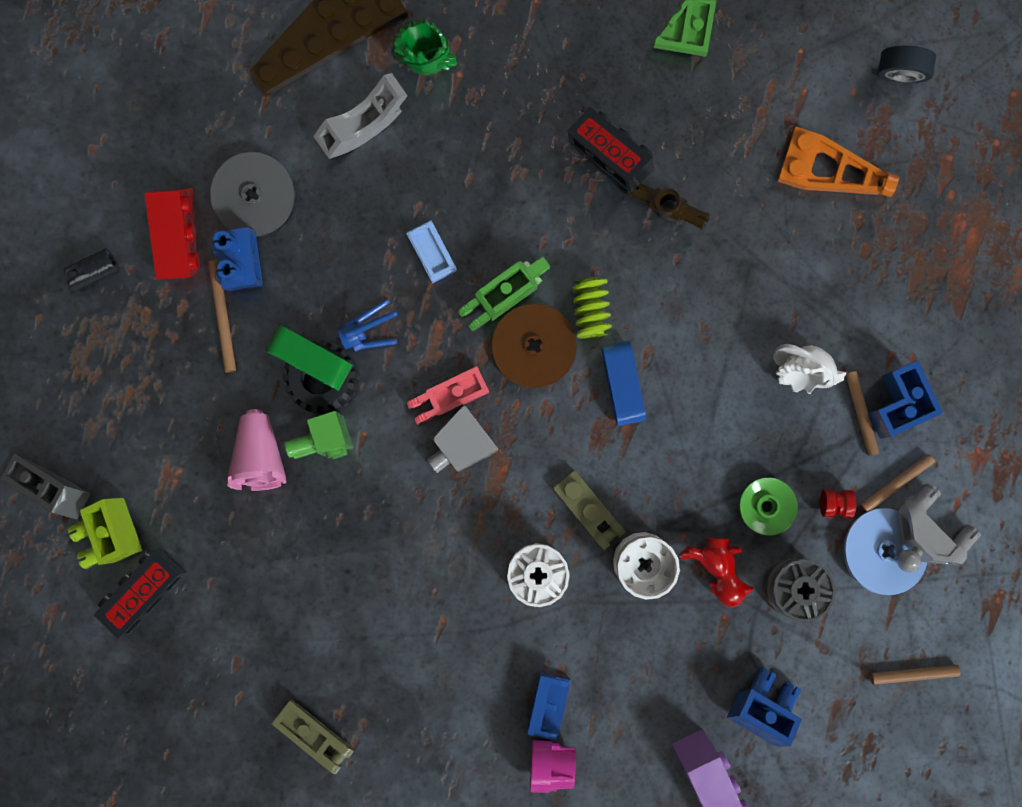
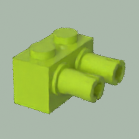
M124 498L102 499L80 510L83 520L68 526V533L76 530L75 533L69 535L74 542L81 541L89 536L92 547L84 551L82 550L77 554V559L86 558L79 562V565L84 569L96 563L101 565L120 562L142 552Z

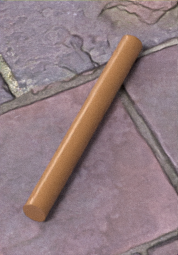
M218 260L208 261L224 370L225 372L236 371L224 289H222V285H219L216 277L219 262Z

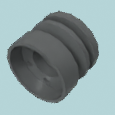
M793 557L779 560L770 567L765 575L763 584L765 599L771 608L782 616L796 621L810 622L820 619L829 612L835 600L836 588L833 577L824 566L816 561ZM802 585L807 586V592H803L802 595L797 593V588H801Z

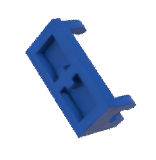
M540 672L527 728L528 735L551 740L559 738L571 679Z

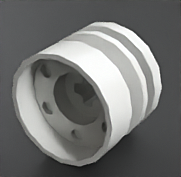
M647 532L633 533L624 538L616 547L613 557L614 572L623 587L633 596L646 600L659 598L667 594L677 583L680 572L679 559L673 548L657 535ZM640 558L649 559L647 561L649 564L647 569L643 567L638 568L640 566L638 561Z
M534 543L526 545L515 552L509 562L507 578L510 590L518 600L528 606L543 607L553 604L562 597L568 587L569 570L566 561L557 550L549 545ZM536 567H540L541 571L546 573V577L541 578V583H536L534 578H530V573H534Z

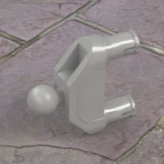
M926 483L912 500H906L899 509L898 519L901 541L908 550H904L899 554L897 564L901 570L909 573L918 570L921 562L961 565L967 560V551L981 537L979 531L973 534L977 529L968 524L964 525L953 541L941 530L926 512L935 500L941 496L939 490L932 493L936 487L929 483Z

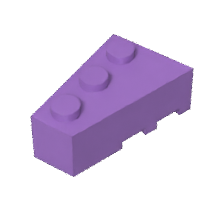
M703 729L672 743V747L684 767L683 770L694 789L701 807H748L744 799L739 801L737 794L741 792V789L733 775L729 777L726 772L727 769L731 768L723 751L717 753Z

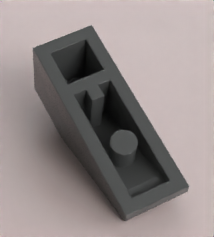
M15 453L1 477L2 480L48 511L73 519H78L80 510L84 508L90 496L89 492L75 483Z

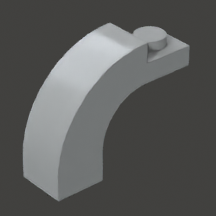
M392 73L383 75L364 101L344 114L325 119L313 137L328 159L354 150L379 134L402 112L399 107L406 99L407 94Z

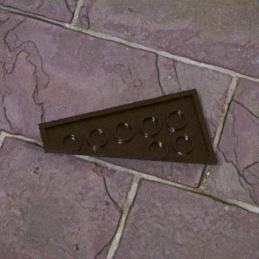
M313 0L250 69V72L265 97L406 17L408 15L407 10L401 0Z

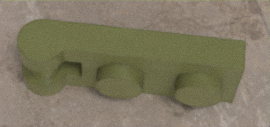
M573 471L553 488L603 550L610 546L609 542L618 536L620 538L626 533L576 471ZM605 521L609 528L601 534L596 527Z
M293 699L288 702L272 723L274 727L333 774H337L342 767V761L346 757L349 758L355 751L348 742L339 738ZM329 745L336 749L332 756L324 752Z

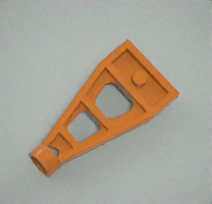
M795 127L777 182L803 190L881 194L891 198L897 188L899 176L882 171L824 135ZM825 153L837 162L838 166L834 176L818 177L812 173L816 154ZM845 165H852L864 172L862 183L856 184L842 180ZM879 180H883L881 186H878Z

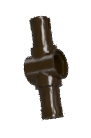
M640 183L632 193L627 191V196L648 204V208L656 211L659 217L666 221L676 220L680 222L683 220L700 228V230H704L706 227L705 223H708L711 216L710 213L689 205V201L680 198L678 192L671 188L661 189L658 187L654 189ZM667 200L676 202L675 206L671 209L661 207L663 202Z

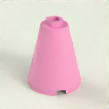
M259 409L247 410L246 414L242 415L239 420L227 476V486L236 490H242V485L251 486V491L281 487V482L286 483V474L269 415L263 414V411Z

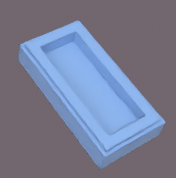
M431 220L407 232V236L432 284L457 271Z

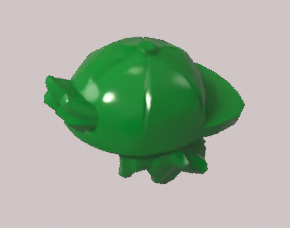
M426 19L423 21H412V24L407 23L405 28H399V33L395 34V46L392 50L393 57L405 63L414 73L434 75L441 70H449L450 67L457 65V57L450 53L448 40L434 23L429 24Z

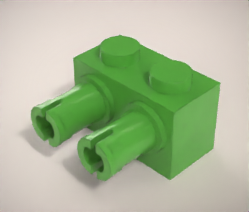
M336 411L307 420L310 429L309 434L284 442L289 458L294 457V459L313 453L337 459L348 455L347 450L354 448L344 416Z

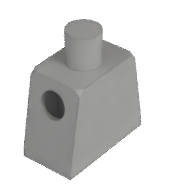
M463 406L433 438V441L440 450L429 457L427 461L436 473L450 463L457 472H460L496 453L498 448L466 406Z

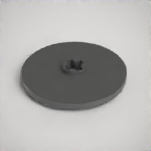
M245 152L231 157L220 166L211 184L210 197L213 210L225 227L229 230L249 227L256 231V237L274 232L286 222L293 209L295 190L288 171L280 162L263 153ZM257 188L256 194L259 195L258 199L248 201L249 195L246 194L249 189L253 191Z

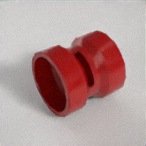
M822 489L820 494V512L822 517L833 518L835 515H841L842 518H853L856 512L855 492L846 489L841 492H835L833 489Z

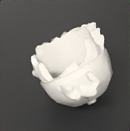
M783 344L774 351L773 359L780 366L778 371H776V374L779 375V384L789 385L793 392L805 389L808 394H811L815 388H829L843 381L846 372L837 371L834 359L820 347L809 345L799 348L795 345Z

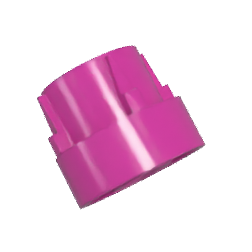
M533 740L530 792L550 793V791H557V789L574 788L575 748L560 746L559 743H552V741Z

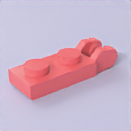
M474 367L426 390V393L408 401L407 405L411 409L419 407L428 400L431 401L434 409L421 413L414 418L416 424H421L435 416L440 417L490 392L478 367Z

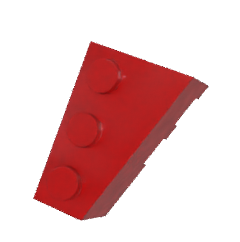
M193 188L163 189L146 192L145 201L156 280L194 276L200 267V260L196 252Z

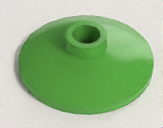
M761 478L752 482L745 488L740 498L739 507L743 521L751 530L762 535H777L784 532L792 525L797 515L798 504L794 492L786 483L775 478ZM764 501H768L771 505V509L768 512L762 510V503Z

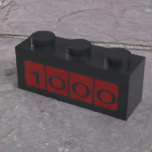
M589 107L567 130L570 144L630 193L654 170L652 152L642 144L638 146L633 142L632 137L623 128L618 130L613 126L608 116L601 111L597 113Z
M163 549L147 551L138 561L140 566L133 573L130 571L125 574L118 582L120 587L113 594L108 593L98 603L97 606L100 608L94 616L118 639L127 637L187 573Z

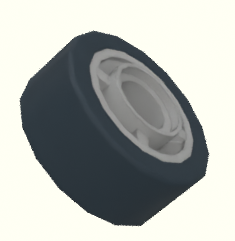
M918 46L888 47L881 52L878 75L883 79L894 82H926L933 77L936 54L932 50Z

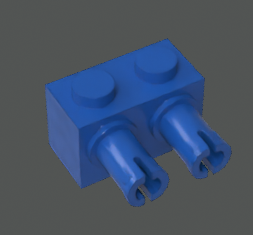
M246 227L214 232L212 248L219 262L216 277L219 285H222V289L231 292L263 287L256 231Z
M759 667L751 688L738 691L727 718L776 747L791 746L802 721L800 717L792 713L801 689L799 687L794 689L795 685L784 682L777 701L774 703L766 697L774 679H776V674L773 672L769 674L770 670Z

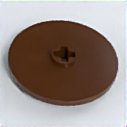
M527 304L511 310L498 323L492 339L493 358L499 371L512 383L532 389L544 388L562 379L570 370L577 349L576 336L569 321L557 310L541 304ZM531 339L534 342L540 341V352L536 353L534 350L529 352L527 350L529 347L528 341Z

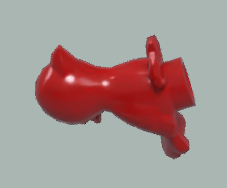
M706 538V547L695 548L686 546L679 554L681 560L695 559L700 561L703 567L716 577V582L709 583L712 587L710 591L723 605L728 607L739 606L746 595L754 589V587L744 583L734 571V554L741 553L742 548L729 546V539Z

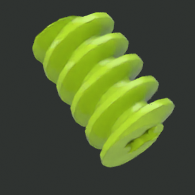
M585 278L574 281L578 285H575L572 291L579 296L575 297L573 302L575 305L581 306L575 309L574 313L576 316L582 317L575 324L577 327L583 328L577 332V337L588 339L607 336V334H604V331L612 328V324L603 323V320L610 317L611 313L603 312L602 308L609 306L610 302L601 300V297L609 294V291L600 289V286L608 283V280Z

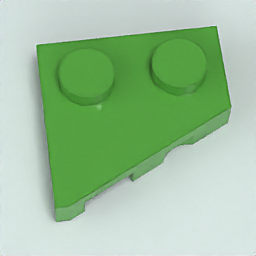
M685 0L679 11L668 22L661 35L656 38L654 48L706 57L716 0Z

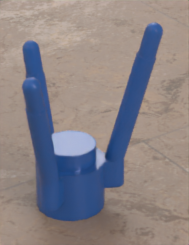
M385 299L355 319L345 322V326L338 329L340 340L345 349L353 347L355 352L365 348L397 344V339L362 342V340L366 339L365 330L398 315L397 311H393L361 325L360 322L390 303L389 299Z

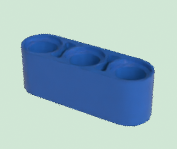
M630 341L601 346L616 425L623 426L646 421L645 408Z

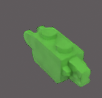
M544 257L531 265L528 261L524 263L521 261L517 262L475 293V298L464 305L458 313L461 317L467 316L478 306H481L485 313L475 318L469 325V328L475 331L489 320L494 321L537 290L538 285L542 282L539 276L549 270L550 265Z

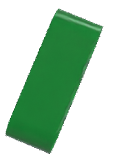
M281 325L277 327L265 348V351L337 391L340 390L353 367L349 362Z

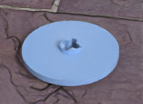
M888 508L874 509L860 515L849 527L843 545L844 560L853 579L864 589L880 595H895L909 590L921 579L927 566V562H921L919 569L911 573L900 569L897 564V558L902 551L908 550V548L901 541L898 519L899 511ZM889 546L888 554L890 557L882 556L884 550L881 547Z

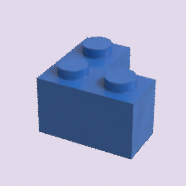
M915 361L881 376L893 402L868 413L879 438L883 439L892 437L943 414V411L919 361Z

